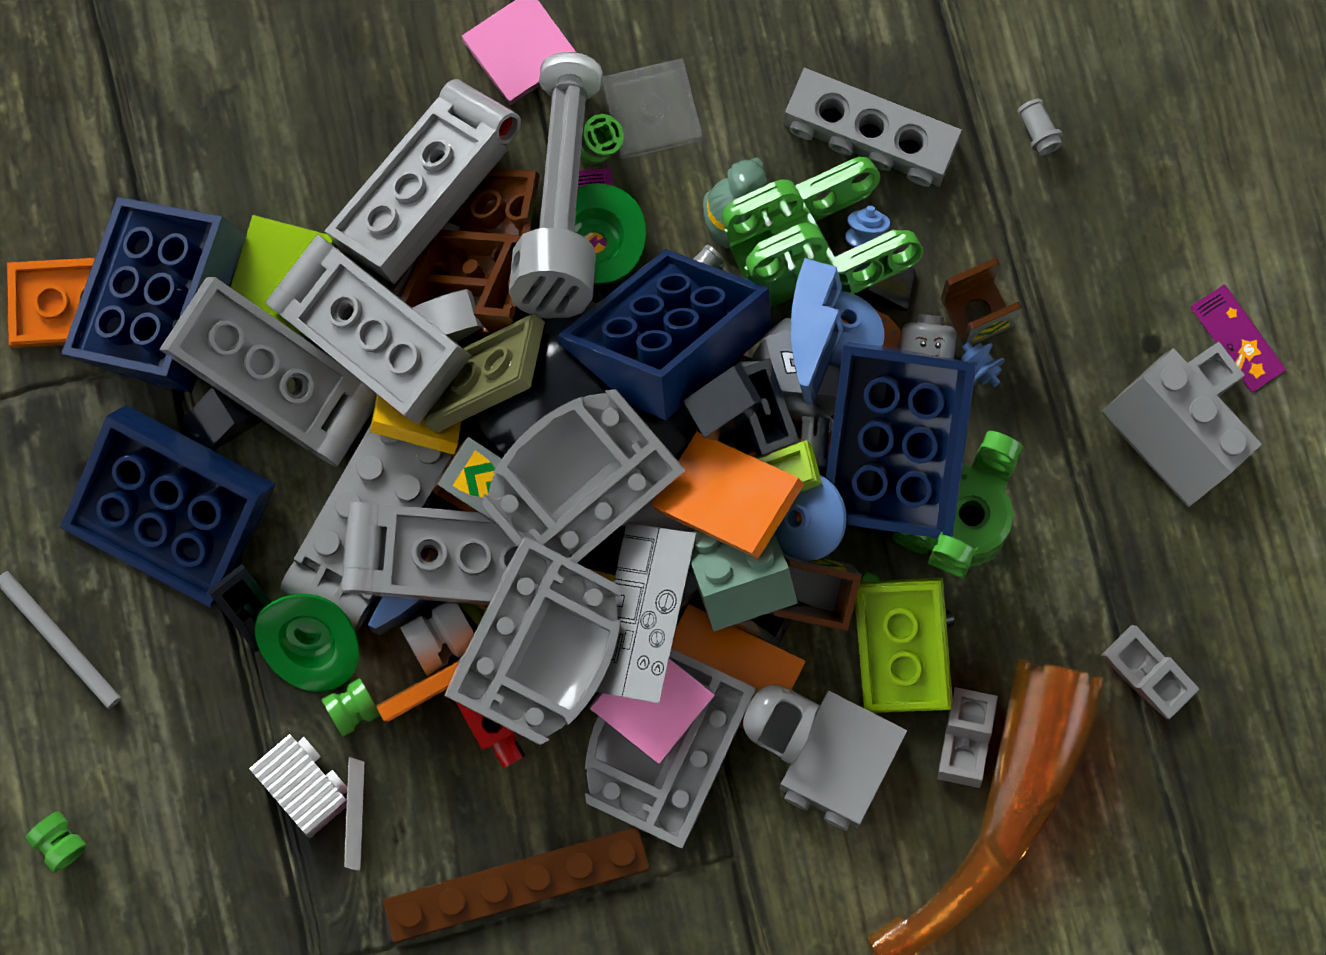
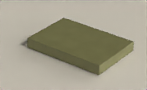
M534 313L463 348L472 356L430 409L425 425L433 432L438 433L529 389L532 383L545 322Z

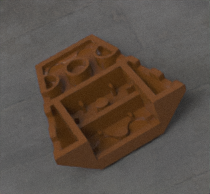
M492 168L395 284L391 283L388 289L411 308L453 292L465 289L471 291L476 305L473 314L481 322L482 329L464 339L481 340L511 325L516 307L509 295L513 248L524 233L530 232L540 178L537 171Z

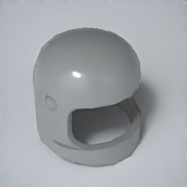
M777 684L766 685L750 701L745 711L743 728L751 741L780 756L781 760L792 764L798 759L805 747L814 717L820 705L784 686Z

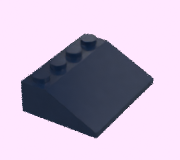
M117 197L61 354L65 357L156 386L192 393L198 376L159 349L206 277H216L226 285H230L247 235L222 216Z
M665 249L558 335V343L611 389H616L629 405L667 420L685 405L684 399L718 377L758 343L765 333L772 329L769 288Z
M848 342L843 345L826 479L836 487L843 499L846 509V525L938 538L940 533L943 532L942 535L953 537L977 363L868 344Z
M125 405L106 416L60 528L211 607L215 601L207 591L232 572L263 515L276 483Z

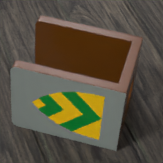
M997 258L952 276L945 282L941 301L963 346L968 342L971 345L1014 327L1022 309L1019 302L1006 307L994 282L1000 265ZM974 300L985 302L990 308V314L973 322L970 321L965 313L966 306Z
M467 437L431 491L461 511L478 512L497 524L481 504L484 494L488 496L495 474L494 471L502 459Z
M782 550L788 567L842 579L833 611L797 603L771 613L778 617L848 632L862 575L849 563L826 558L806 561L789 556Z

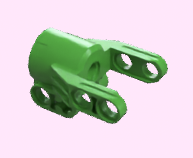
M857 157L797 185L790 180L772 182L735 199L723 209L721 219L726 228L725 233L740 273L744 279L769 288L770 308L794 298L796 283L804 258L837 267L842 285L840 291L852 294L909 269L921 259L923 247L914 232L909 230H892L834 257L818 228L816 221L869 197L880 181V173L870 158ZM869 173L864 180L852 183L858 175ZM824 191H831L830 194L822 200L813 201L814 198ZM752 214L747 221L741 224H734L739 217ZM910 244L905 251L893 254L902 245ZM871 262L866 269L854 272L860 265Z
M995 431L986 432L972 467L963 463L953 537L942 535L943 532L940 533L938 538L894 532L892 539L901 546L920 554H928V551L931 550L932 553L927 564L955 575L964 580L969 568L980 566L992 560L1003 546L1011 530L1014 515L1011 499L1007 495L1005 488L1024 449L1023 445L1002 433ZM967 507L975 508L981 514L982 522L977 526H968L961 521L959 511Z

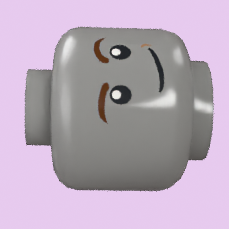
M918 314L917 322H909L902 327L900 349L954 359L957 333L953 327L943 325L944 316Z

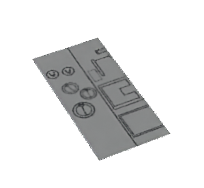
M631 523L626 524L614 583L620 586L621 593L620 597L615 596L618 613L617 620H620L619 634L611 662L596 692L654 703L660 702L696 533Z

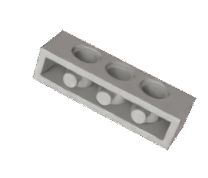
M804 68L784 116V126L789 127V131L793 135L805 140H812L814 137L827 142L830 149L842 155L850 156L852 153H855L862 157H868L874 162L877 169L891 171L893 168L907 174V178L913 183L929 187L931 184L940 187L962 129L807 68ZM826 109H834L843 118L838 122L830 123L825 121L820 114ZM872 124L877 126L882 134L876 138H867L861 134L859 129L864 125ZM904 140H913L919 144L921 150L914 154H908L901 150L899 143Z

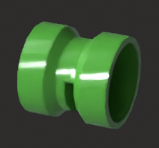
M598 114L584 123L580 161L589 165H598L619 150L623 144L624 133L618 120L610 115Z
M360 678L348 684L347 692H342L341 694L332 693L321 699L342 737L354 732L356 725L360 721L371 722L381 716Z
M60 811L47 816L25 837V840L32 849L42 852L45 856L44 863L52 873L59 872L67 867L87 848V844L78 834H72L68 829V820Z

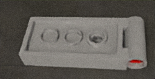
M459 79L449 81L441 90L436 101L326 228V234L339 249L395 284L508 151L503 144L511 142L517 136L521 126L520 116Z
M318 234L265 302L390 405L418 425L472 356Z
M206 277L159 349L306 450H310L314 455L335 467H338L375 407L377 393L339 362L216 277ZM291 378L296 382V389L292 394L287 390V383Z
M371 425L294 557V562L288 569L280 586V591L288 595L313 594L334 602L348 616L355 631H358L364 623L378 596L342 592L349 503L367 502L428 508L436 495L431 490L454 456L453 454L370 432Z
M351 502L349 503L342 592L489 605L502 580L501 577L518 547L499 525L478 512ZM425 548L434 549L437 553L436 560L433 562L424 561L420 555L421 551Z

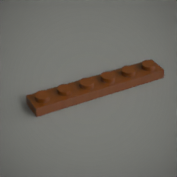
M637 827L382 900L393 941L398 943L650 871L639 830Z

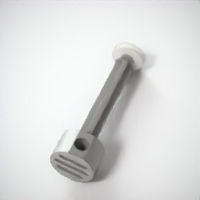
M560 52L548 56L540 67V86L552 98L539 229L524 233L513 248L509 295L512 303L528 314L532 315L535 313L537 316L547 319L570 318L583 313L593 297L596 261L593 245L584 236L574 232L585 102L600 91L603 72L601 66L587 55L576 52Z

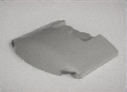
M616 389L605 390L606 393L582 396L556 408L519 437L494 471L495 474L488 496L484 494L481 505L517 547H519L524 537H528L578 563L685 471L684 467Z
M524 537L503 573L502 580L463 657L460 658L444 696L541 745L549 740L546 738L547 736L561 729L565 724L569 725L579 715L603 680L611 662L619 634L620 620H617L618 613L615 596L620 597L621 593L618 584L540 543Z
M671 648L669 658L714 693V697L659 764L598 716L593 727L586 755L585 769H587L590 794L585 793L586 804L679 848H683L757 688Z

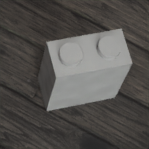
M828 690L813 720L804 749L798 759L790 765L781 782L779 789L786 792L784 799L806 811L811 805L825 812L826 814L823 819L837 828L847 831L850 825L858 829L907 730Z

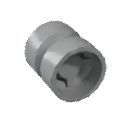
M445 602L432 609V617L429 619L420 616L400 627L427 677L448 666L449 657L455 656L459 659L463 657L474 636V632L459 605L455 602Z

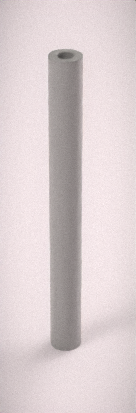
M10 572L2 573L0 575V589L106 708L110 709L115 706L121 699L119 694Z

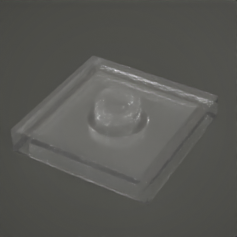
M683 58L602 76L601 82L609 114L618 120L624 133L623 144L619 148L621 159L703 141Z

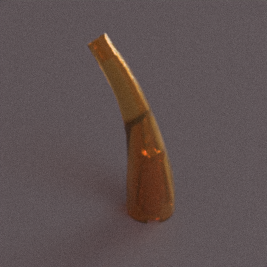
M1018 659L1002 739L978 839L953 876L935 896L905 920L899 915L866 937L876 955H915L975 910L1010 874L1048 821L1068 785L1094 723L1104 678L1090 677L1089 684H1087L1089 673L1046 664L1044 667L1034 665L1033 671H1030L1031 661Z

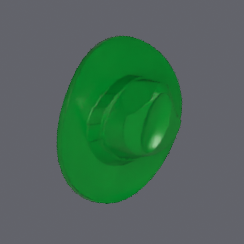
M588 184L578 187L574 232L582 236L589 233H598L605 238L607 243L603 251L596 253L594 285L612 284L630 274L642 256L646 239V224L637 202L622 189L607 184Z
M293 594L271 602L257 617L255 638L259 650L273 671L289 684L307 691H328L340 687L354 674L359 660L357 634L348 616L334 602L313 594Z

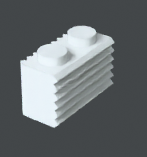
M289 734L249 769L305 835L311 838L347 807V800L343 795L347 792L348 787L333 770L326 775L314 762L321 756L305 737L296 742Z

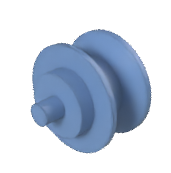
M873 206L852 212L848 216V224L852 228L846 232V241L850 245L857 247L885 234L884 232L890 227L889 218L875 210Z
M968 342L962 347L966 353L961 357V360L977 363L974 385L980 383L981 386H984L990 382L993 387H996L1000 383L996 376L1001 373L1002 369L1000 366L1004 363L1005 359L994 360L989 353L993 347L992 343L985 346L979 343L973 347Z

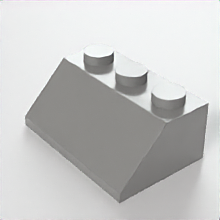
M1174 348L1156 360L1101 411V414L1187 507H1190L1225 479L1262 445Z

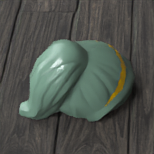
M758 157L750 160L742 159L734 163L728 170V177L721 179L704 196L703 209L708 233L717 244L725 248H730L725 233L726 228L721 219L723 209L735 199L767 185L763 162ZM752 214L739 217L734 224H741L747 221Z

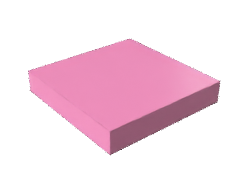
M515 0L462 35L464 44L510 106L540 86V67L548 56L560 52H576L538 0Z
M669 658L659 703L600 693L591 704L590 709L659 764L714 697V693Z

